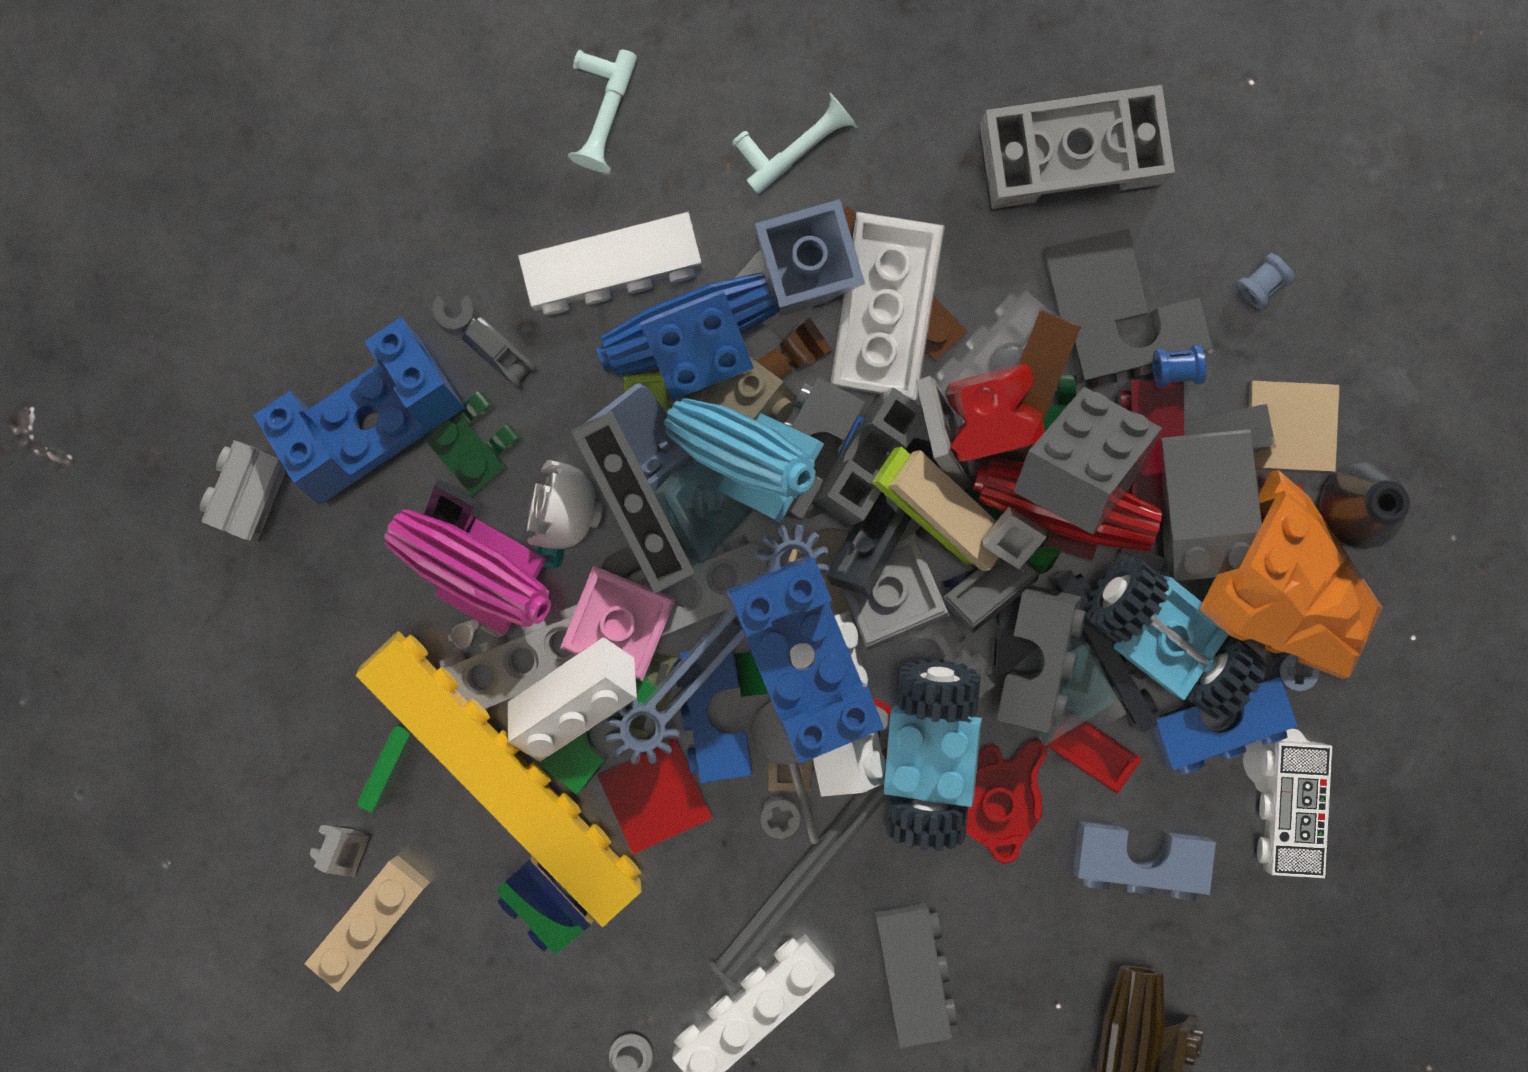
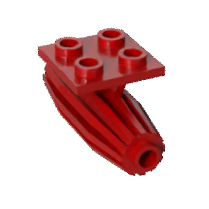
M991 458L988 466L980 464L972 487V490L979 491L978 501L1002 513L1010 506L1045 530L1053 532L1044 547H1054L1060 552L1093 561L1097 545L1149 552L1156 540L1162 519V509L1128 492L1123 495L1096 532L1091 534L1013 492L1024 462Z

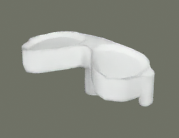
M471 619L456 625L452 629L451 634L448 635V639L453 641L456 647L465 650L471 646L478 629H483L495 637L502 635L479 621Z

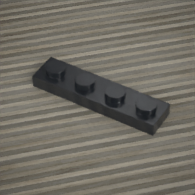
M914 437L905 450L910 454L921 450L932 462L940 467L934 459L930 441ZM881 492L864 521L853 525L826 574L831 585L867 596L870 595L911 520V517L884 493Z
M1063 570L1050 578L1057 591L1081 596L1079 610L1088 612L1085 608L1086 603L1089 602L1088 599L1092 590L1081 573L1075 576L1072 570ZM1086 618L1082 636L1135 730L1145 733L1159 725L1153 716V713L1158 711L1153 698L1146 688L1139 691L1131 675L1137 673L1134 664L1113 648L1114 645L1110 637Z

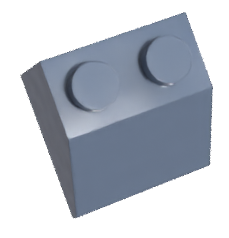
M840 199L755 223V235L779 316L823 304L865 285Z

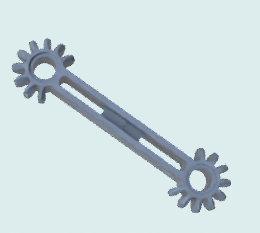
M795 524L791 538L788 537L784 525L777 526L776 529L780 541L776 543L767 534H764L761 538L766 545L771 547L769 553L762 550L754 551L755 558L768 560V565L759 575L779 568L781 555L789 549H797L802 554V557L809 555L813 558H819L828 554L827 547L811 549L819 538L816 532H811L801 542L803 526L800 524ZM817 563L821 573L828 572V565ZM732 605L644 702H638L635 699L630 702V706H624L617 711L621 714V717L611 715L605 719V723L609 726L619 727L605 735L606 741L615 742L623 740L616 747L615 755L621 757L631 748L633 749L631 763L637 765L640 761L641 752H647L650 764L657 762L654 748L658 747L663 753L670 754L672 748L663 737L679 738L680 732L674 727L665 726V724L745 637L741 626L733 623L736 614ZM694 662L698 663L701 669L664 709L656 708V704ZM641 715L650 717L655 723L653 732L644 738L634 736L629 730L631 721Z

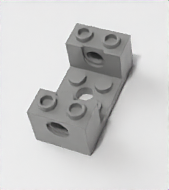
M1162 85L989 109L985 111L980 122L992 209L1032 204L1036 202L1041 194L1119 183L1120 191L1163 185L1175 173ZM1076 131L1087 134L1091 140L1090 151L1081 155L1073 153L1067 144L1068 135Z

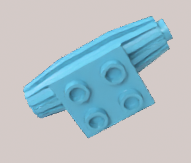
M687 398L682 399V401H676L672 409L668 410V416L664 422L666 434L697 462L725 476L718 488V491L781 523L793 499L797 498L798 495L806 493L812 486L816 472L814 470V461L824 445L821 441L762 413L759 414L757 420H754L729 407Z

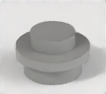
M636 1034L620 1036L613 1042L609 1051V1063L614 1072H647L652 1063L653 1053L650 1044L643 1037Z

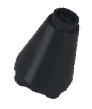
M1365 462L1344 466L1334 473L1323 487L1319 506L1320 514L1339 542L1349 547L1368 549L1380 547L1395 538L1405 524L1410 502L1408 493L1396 475L1383 466Z

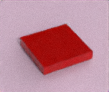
M677 738L668 742L672 748L670 754L663 753L658 747L654 748L657 757L656 763L650 764L647 752L640 755V761L637 765L632 764L630 759L597 774L632 854H636L713 818L698 783L690 772L688 761Z

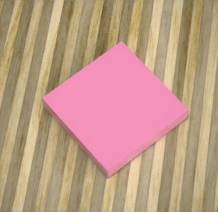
M593 566L560 648L578 655L604 637L634 658L635 678L643 681L676 599L660 592L655 594L651 588Z

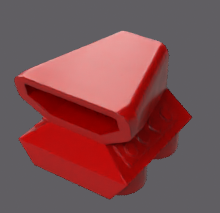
M1019 364L953 381L948 384L945 390L948 403L964 420L956 433L955 440L950 446L955 451L958 461H969L1029 446L1036 443L1045 433L1041 418L1043 413L1026 404L1019 403L1034 382L1033 372L1029 365Z

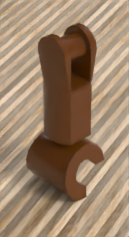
M809 317L779 343L783 349L782 351L775 348L757 362L776 377L782 379L793 371L790 367L792 364L797 370H802L828 356L832 352V348Z

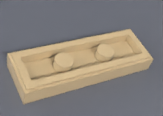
M921 450L912 452L889 487L981 571H989L999 556L984 547L982 538L997 521Z

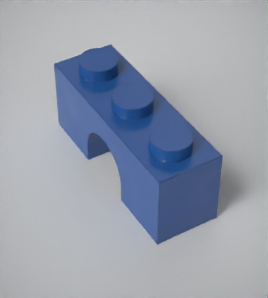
M734 649L687 700L688 704L682 705L680 708L684 731L692 730L695 745L693 748H687L691 774L699 773L700 783L753 775L747 730H722L711 721L708 711L710 700L717 693L739 688ZM690 650L680 652L681 660ZM680 661L673 662L674 668ZM694 662L676 682L677 688L684 687L701 669L698 663Z
M1269 675L1264 677L1263 680L1257 681L1256 684L1260 687L1256 693L1251 691L1248 695L1251 700L1246 705L1242 702L1239 705L1240 711L1235 713L1231 723L1220 730H1210L1204 724L1198 707L1192 704H1187L1154 716L1159 725L1152 729L1165 766L1171 770L1179 769L1180 774H1187L1205 767L1204 760L1220 754L1221 759L1225 760L1247 752L1245 745L1261 740L1263 745H1268L1286 739L1288 737L1286 731L1298 727L1281 677Z

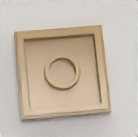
M1250 381L1248 407L1268 405L1276 448L1254 452L1255 469L1336 472L1339 385Z

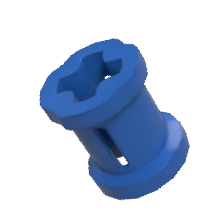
M1192 345L1189 350L1165 352L1164 349L1153 351V376L1158 388H1165L1169 383L1193 381L1196 385L1205 382L1206 360L1201 345Z

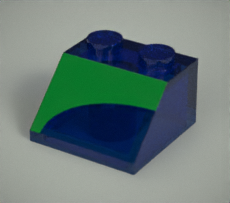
M532 855L495 890L501 896L497 900L501 908L513 919L519 916L531 928L527 932L528 936L544 952L549 948L556 955L590 927L594 920Z

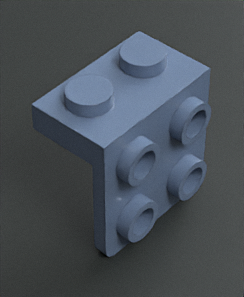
M637 383L588 420L590 421L608 411L613 412L656 497L680 478L688 475L693 468L700 464L666 434L664 422L668 414L643 383Z

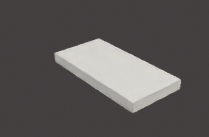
M857 212L852 241L865 285L844 294L831 384L836 387L882 394L894 387L910 399H917L918 388L916 380L921 378L945 229L944 225Z

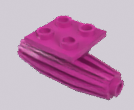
M409 509L402 510L400 514H396L393 517V521L389 523L388 530L384 536L387 548L421 578L438 587L435 596L504 636L512 623L526 628L533 626V623H541L547 617L551 608V602L548 598L550 593L536 579L546 561L545 557L477 519L473 522L468 533L455 525Z

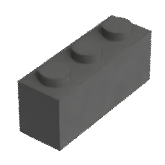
M926 902L874 911L900 1049L951 1040L950 1026L958 1025L953 999L945 1000L942 983L950 982L946 957H937L934 940L942 939L938 913H929Z

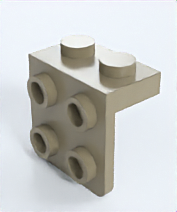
M750 357L754 366L753 369L675 400H672L670 397L669 403L673 407L676 401H682V399L687 398L729 407L754 420H757L759 414L762 413L783 423L791 415L797 396L782 380Z

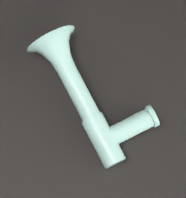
M578 50L575 56L574 69H581L609 78L605 89L606 94L588 141L579 151L568 154V157L573 162L585 168L604 173L611 170L604 159V147L620 100L624 96L637 60V55L627 50H619L615 63L586 54L581 50Z
M829 93L831 98L830 105L824 116L770 161L749 137L747 131L742 132L732 141L734 147L740 150L757 171L747 181L758 195L787 172L798 159L836 129L844 126L859 128L831 93Z

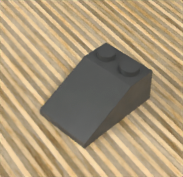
M1250 429L1161 438L1164 561L1172 578L1175 581L1213 578L1217 574L1238 569L1262 525Z

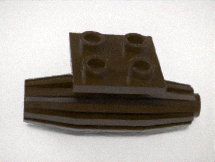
M1127 965L1119 967L1103 1019L1096 1072H1190L1191 1065L1195 1066L1196 1058H1199L1201 1054L1203 1031L1196 1030L1198 1017L1189 1016L1184 1023L1165 1028L1164 974L1162 972L1146 967Z

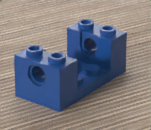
M402 317L364 341L378 364L310 409L295 394L288 391L253 415L292 482L319 505L465 409L423 341ZM368 412H378L379 417L376 425L371 429L361 430V418Z
M807 555L726 589L792 752L799 764L884 729L869 689L859 677L829 604L832 599L815 558ZM799 643L809 644L814 650L813 662L806 668H796L789 660L790 650Z

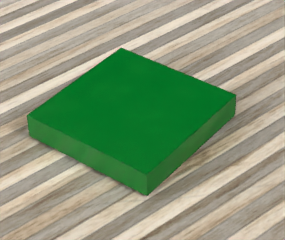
M403 723L393 727L357 802L358 807L371 813L387 804L417 741V738Z

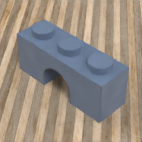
M1079 821L1073 874L1078 879H1084L1083 886L1108 890L1110 883L1126 884L1127 892L1142 895H1153V888L1170 890V897L1193 901L1196 900L1197 893L1210 895L1216 842L1210 838L1165 832L1163 849L1160 855L1150 863L1137 864L1131 861L1127 853L1128 831L1120 826Z

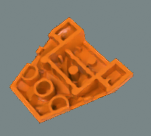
M1278 469L1271 471L1258 495L1260 512L1266 516L1240 567L1217 574L1199 610L1231 637L1242 641L1248 639L1265 644V650L1276 654L1286 652L1297 656L1299 663L1341 679L1350 678L1383 607L1310 497Z

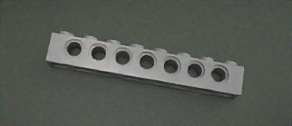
M746 536L722 545L724 551L722 555L708 560L704 552L689 558L688 561L694 574L681 581H689L696 587L697 598L692 605L687 607L680 606L676 602L674 603L661 636L727 610L731 606V602L726 590L717 588L713 583V572L720 565H731L738 574L736 585L757 577L767 566L765 560L754 557V551L761 550L758 541L748 543ZM646 577L641 578L643 586L651 588ZM677 583L659 592L673 597L672 591ZM577 605L561 611L563 620L549 626L546 625L545 620L539 624L533 623L531 627L519 628L522 633L520 638L506 643L504 635L480 644L481 654L466 659L464 653L461 652L439 661V664L456 679L459 684L456 690L467 702L473 698L486 709L513 698L576 656L573 653L568 656L557 654L552 647V639L559 631L567 632ZM518 648H526L534 656V665L529 672H520L512 664V655ZM479 664L488 666L493 672L494 680L488 689H481L472 681L473 669Z

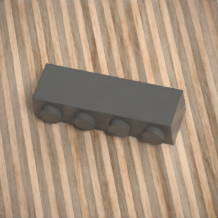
M608 411L571 430L653 592L656 594L694 574L613 412Z

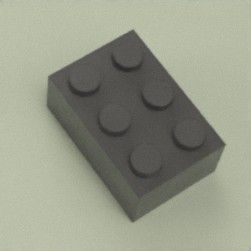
M1083 387L1029 450L1013 492L1083 530L1094 534L1145 468L1162 427L1148 421L1143 415L1133 413L1110 401L1103 394Z

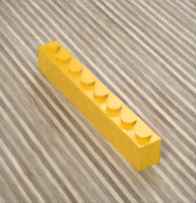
M397 631L359 667L355 676L557 882L604 927L641 893V880L639 878L641 871L628 856L623 855L619 858L608 847L611 844V840L606 833L596 824L589 827L578 816L581 810L575 801L566 793L559 796L548 785L551 779L543 768L534 761L529 765L517 753L520 749L508 742V733L504 730L498 733L487 722L490 716L476 700L472 698L470 701H466L456 690L459 687L458 682L445 668L440 667L436 670L425 658L428 655L427 650L414 636L409 635L405 638Z

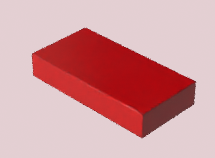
M1070 708L1066 712L1063 722H1059L1045 741V746L1117 795L1142 761L1141 756Z

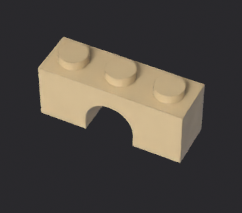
M397 855L386 864L305 962V965L339 992L348 984L372 955L383 938L405 915L431 882Z

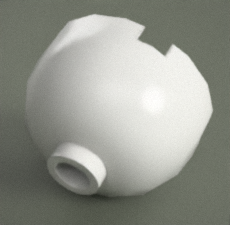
M547 460L540 471L548 474L545 484H535L529 507L527 531L535 532V535L528 539V543L551 549H565L573 547L583 540L590 527L597 528L602 515V503L596 502L595 486L590 477L581 469L569 464Z

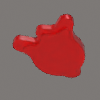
M1028 739L1010 760L1003 759L1000 748L992 743L985 745L978 753L974 801L972 807H968L966 832L974 840L989 849L997 862L1003 864L1011 863L1018 858L1021 845L1033 831L1037 822H1040L1043 808L1042 794L1037 778L1038 771L1047 756L1048 749L1045 746L1046 744L1039 739Z

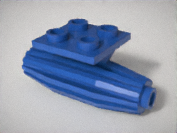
M760 272L710 283L649 307L602 335L603 345L596 347L605 372L613 369L617 377L659 368L672 400H675L753 369L754 366L741 335L775 316L779 311L765 274Z

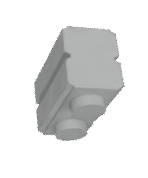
M234 440L231 448L225 446L219 455L216 470L220 471L221 474L215 488L209 487L203 495L200 511L205 513L201 522L245 540L258 542L286 470L278 456Z

